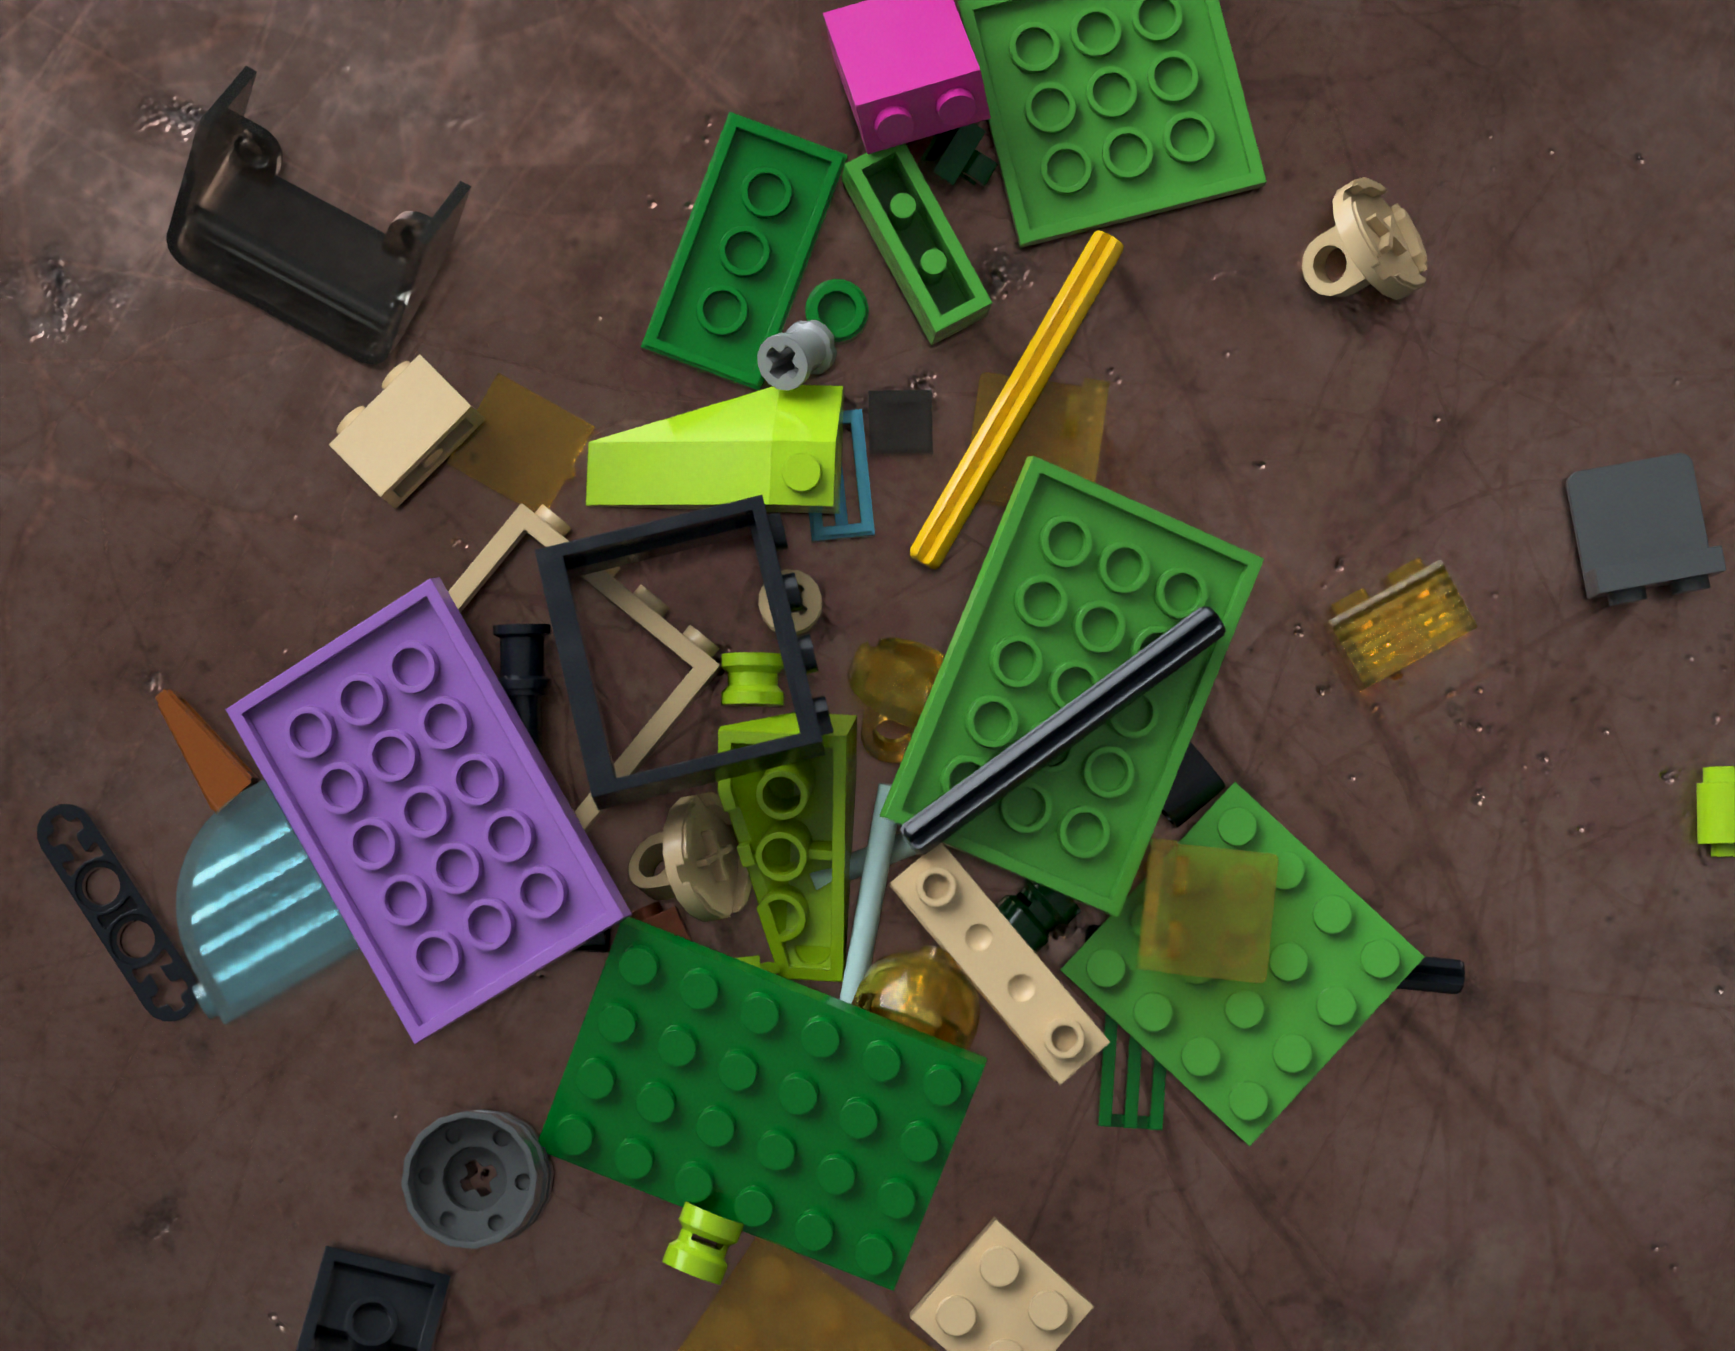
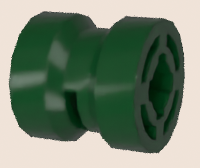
M1025 879V885L1016 895H1005L995 904L997 909L1035 954L1049 942V932L1058 924L1068 925L1082 912L1071 898Z

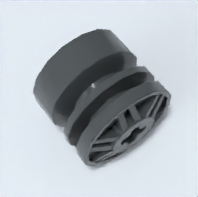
M480 1109L463 1111L438 1118L417 1135L404 1159L401 1186L408 1212L426 1234L447 1246L476 1249L518 1237L539 1220L551 1198L554 1169L550 1155L547 1154L545 1147H542L538 1142L540 1136L532 1125L509 1112ZM476 1162L481 1167L493 1166L496 1169L497 1176L489 1181L491 1193L486 1187L475 1189L471 1184L470 1178L478 1173Z

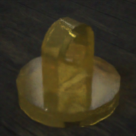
M897 637L880 638L877 646L870 647L868 641L859 645L848 670L847 677L853 692L866 705L861 722V740L863 747L872 757L882 762H902L945 655L940 651L916 641ZM892 720L909 727L910 731L901 738L890 739L880 735L876 727L884 721Z

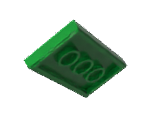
M729 111L641 344V350L754 392L761 390L765 379L761 375L757 362L759 348L768 337L783 333L843 174L844 164L847 163L848 155Z

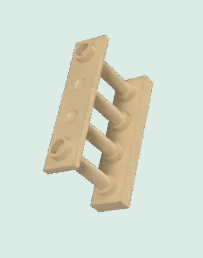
M940 843L927 854H923L890 882L891 885L889 887L1054 1082L1057 1081L1061 1085L1110 1043L943 843Z

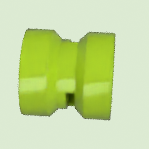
M685 1202L679 1217L682 1229L678 1239L668 1244L662 1262L699 1279L721 1285L728 1268L725 1255L729 1246L738 1242L745 1224L723 1218L689 1202ZM693 1233L716 1242V1246L692 1237Z

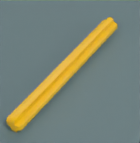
M1100 230L1092 234L910 547V556L920 564L934 570L941 566L1121 256L1123 244L1114 236Z

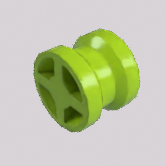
M734 652L721 654V667L728 673V686L721 692V706H784V692L778 687V673L784 669L781 653Z

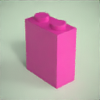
M866 0L823 13L834 61L867 154L991 118L981 70L953 0Z

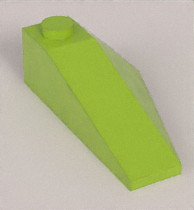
M795 712L720 726L718 729V753L799 734L800 730ZM829 714L834 733L822 736L826 754L824 756L718 781V794L724 812L728 811L738 841L737 851L743 868H747L758 901L757 911L774 963L779 965L780 973L778 975L786 979L843 982L846 965L850 859L853 843L856 790L857 715ZM832 868V881L816 890L810 873Z

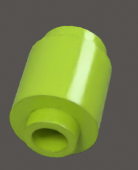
M1735 766L1703 767V783L1696 784L1697 844L1710 845L1711 857H1735Z

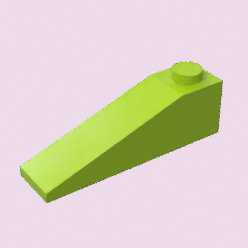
M801 385L788 391L772 386L588 442L586 506L700 510L762 495L766 512L840 514L844 386Z

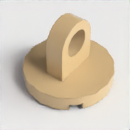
M1362 177L1351 181L1336 191L1332 201L1336 225L1317 236L1308 245L1303 255L1302 270L1304 279L1310 288L1320 295L1346 297L1371 284L1383 295L1398 300L1424 287L1426 278L1421 276L1420 273L1427 270V254L1421 237L1404 208H1401L1398 203L1389 207L1385 200L1380 197L1387 192L1386 188L1380 183ZM1339 248L1346 257V271L1343 277L1333 282L1326 273V259L1334 249Z
M713 792L679 798L669 809L663 832L651 835L641 842L633 852L628 865L629 878L643 893L654 900L676 898L690 916L703 922L731 917V913L740 912L747 904L752 888L747 868H743L737 851L738 841L728 811L724 812L719 795ZM664 859L665 869L658 875L653 876L655 868Z

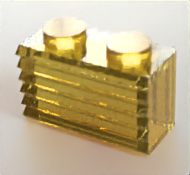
M1418 557L1386 575L1392 585L1388 589L1370 598L1365 588H1361L1331 605L1336 617L1327 621L1323 626L1359 691L1370 687L1478 627L1441 560L1425 567L1421 558Z

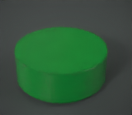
M843 279L827 280L816 286L810 293L805 307L806 321L817 320L826 325L833 333L834 345L846 344L855 340L864 331L869 317L868 302L862 290L852 282Z

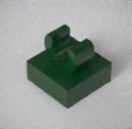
M973 123L936 134L917 164L924 178L934 185H954L959 177L972 186H975L976 182L985 186L998 165L983 153L975 150L986 131Z

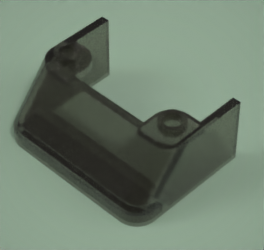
M245 66L198 122L167 231L166 242L168 249L174 259L187 270L343 354L365 364L382 363L400 342L447 257L472 186L459 181L433 217L417 211H406L400 213L393 220L386 234L278 176L283 161L282 149L278 141L267 129L244 117L257 71Z

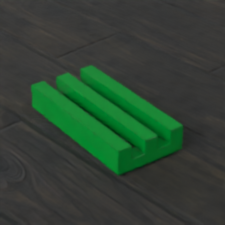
M1104 1012L1103 1034L1110 1043L1102 1049L1097 1126L1163 1130L1166 1069L1156 1059H1152L1149 1116L1138 1115L1142 1046L1130 1035L1124 1114H1112L1118 1024Z

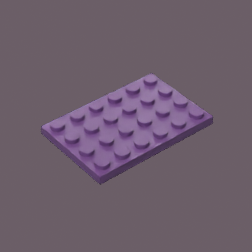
M440 577L428 579L225 709L414 1044L425 1041L632 915Z

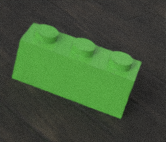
M906 143L871 154L865 153L844 164L841 181L931 346L987 317L992 301Z

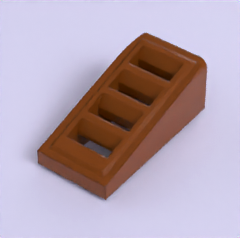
M164 688L155 697L158 707L210 808L214 810L217 816L225 817L261 784L259 782L260 778L178 691Z

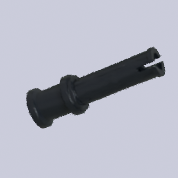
M551 624L493 625V635L498 637L500 641V677L498 680L543 757L542 696H549V689H552V679L545 676L544 642L545 637L551 635Z

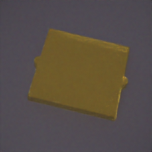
M498 373L477 409L486 420L451 454L447 464L519 505L523 503L534 513L542 504L550 509L566 479H573L576 476L574 465L595 430V426Z

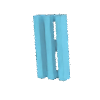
M862 409L845 410L843 412V425L851 424L861 523L848 524L843 468L841 465L840 514H834L835 526L823 527L822 513H809L812 543L835 539L846 540L855 537H875Z

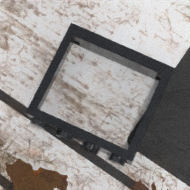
M762 495L535 550L592 799L598 810L826 755L822 736L834 733L825 695L812 698L806 675L819 671L810 633L797 636L791 614L804 609L795 572L782 575L776 553L789 549L780 512L767 515ZM752 534L800 733L617 778L571 578Z

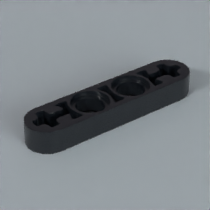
M59 804L47 810L42 815L37 826V839L40 847L144 1008L154 1018L161 1021H181L192 1016L198 1010L203 999V987L200 979L95 817L87 809L73 804ZM61 817L69 822H77L79 820L82 822L84 828L76 835L85 852L91 853L97 845L103 852L102 856L85 861L74 874L69 869L68 864L79 861L80 858L69 844H59L56 846L53 841V837L60 832L56 821ZM99 868L111 869L120 881V891L117 897L105 905L94 903L88 897L85 890L88 876ZM134 921L147 923L155 935V944L152 950L141 958L128 956L120 944L122 930ZM166 951L172 958V963L160 966L170 981L178 982L184 980L188 987L181 994L185 1005L179 1010L173 1004L162 1006L158 1004L156 997L163 992V987L155 974L149 973L142 981L137 973L138 969L156 964Z

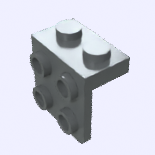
M1676 453L1582 470L1568 477L1566 489L1587 599L1608 596L1609 606H1618L1647 600V588L1670 584L1672 595L1711 588L1709 577L1727 570L1722 545L1709 547L1693 461L1688 455Z

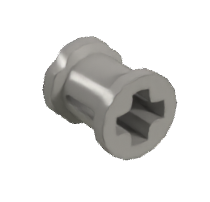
M817 320L798 321L789 327L786 333L781 332L768 337L761 344L757 354L761 375L773 387L788 391L801 386L809 378L810 374L824 373L834 364L837 356L833 333L823 323Z

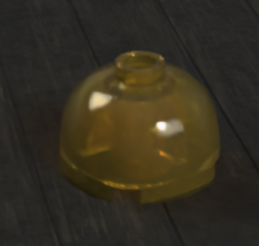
M929 945L922 946L919 952L904 950L882 956L869 967L851 1002L852 1005L969 1051L976 1036L981 1016L979 995L969 977L955 966L956 961L947 951Z

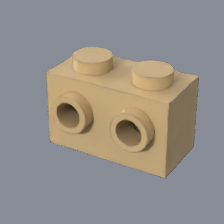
M420 354L412 362L404 361L392 369L382 383L384 390L366 408L359 406L348 413L337 427L336 432L338 436L329 444L383 500L395 509L486 420Z

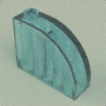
M264 779L227 801L202 826L194 838L180 870L176 894V917L184 952L200 981L192 986V990L209 1019L212 1020L220 1016L224 1025L234 1024L361 951Z

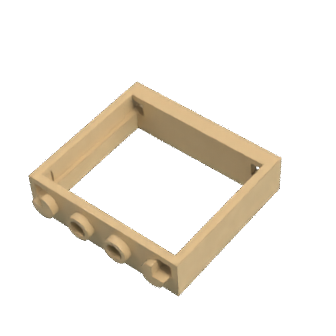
M521 503L448 591L459 612H462L526 533L544 547L569 542L565 535L570 531L571 527L543 504L534 513ZM620 567L582 575L581 577L685 661L692 669L616 760L614 766L617 778L635 774L639 771L722 670L721 665L712 658L719 648L693 626L689 625L681 633L667 622L663 617L670 608L641 584L634 593L629 591L614 578L621 569ZM590 792L574 813L587 834L607 809L598 810Z

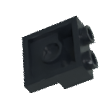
M325 1246L296 1351H435V1340L451 1284V1275Z

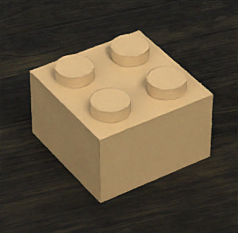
M994 1216L910 1311V1318L947 1351H1056L1094 1306L1083 1294Z

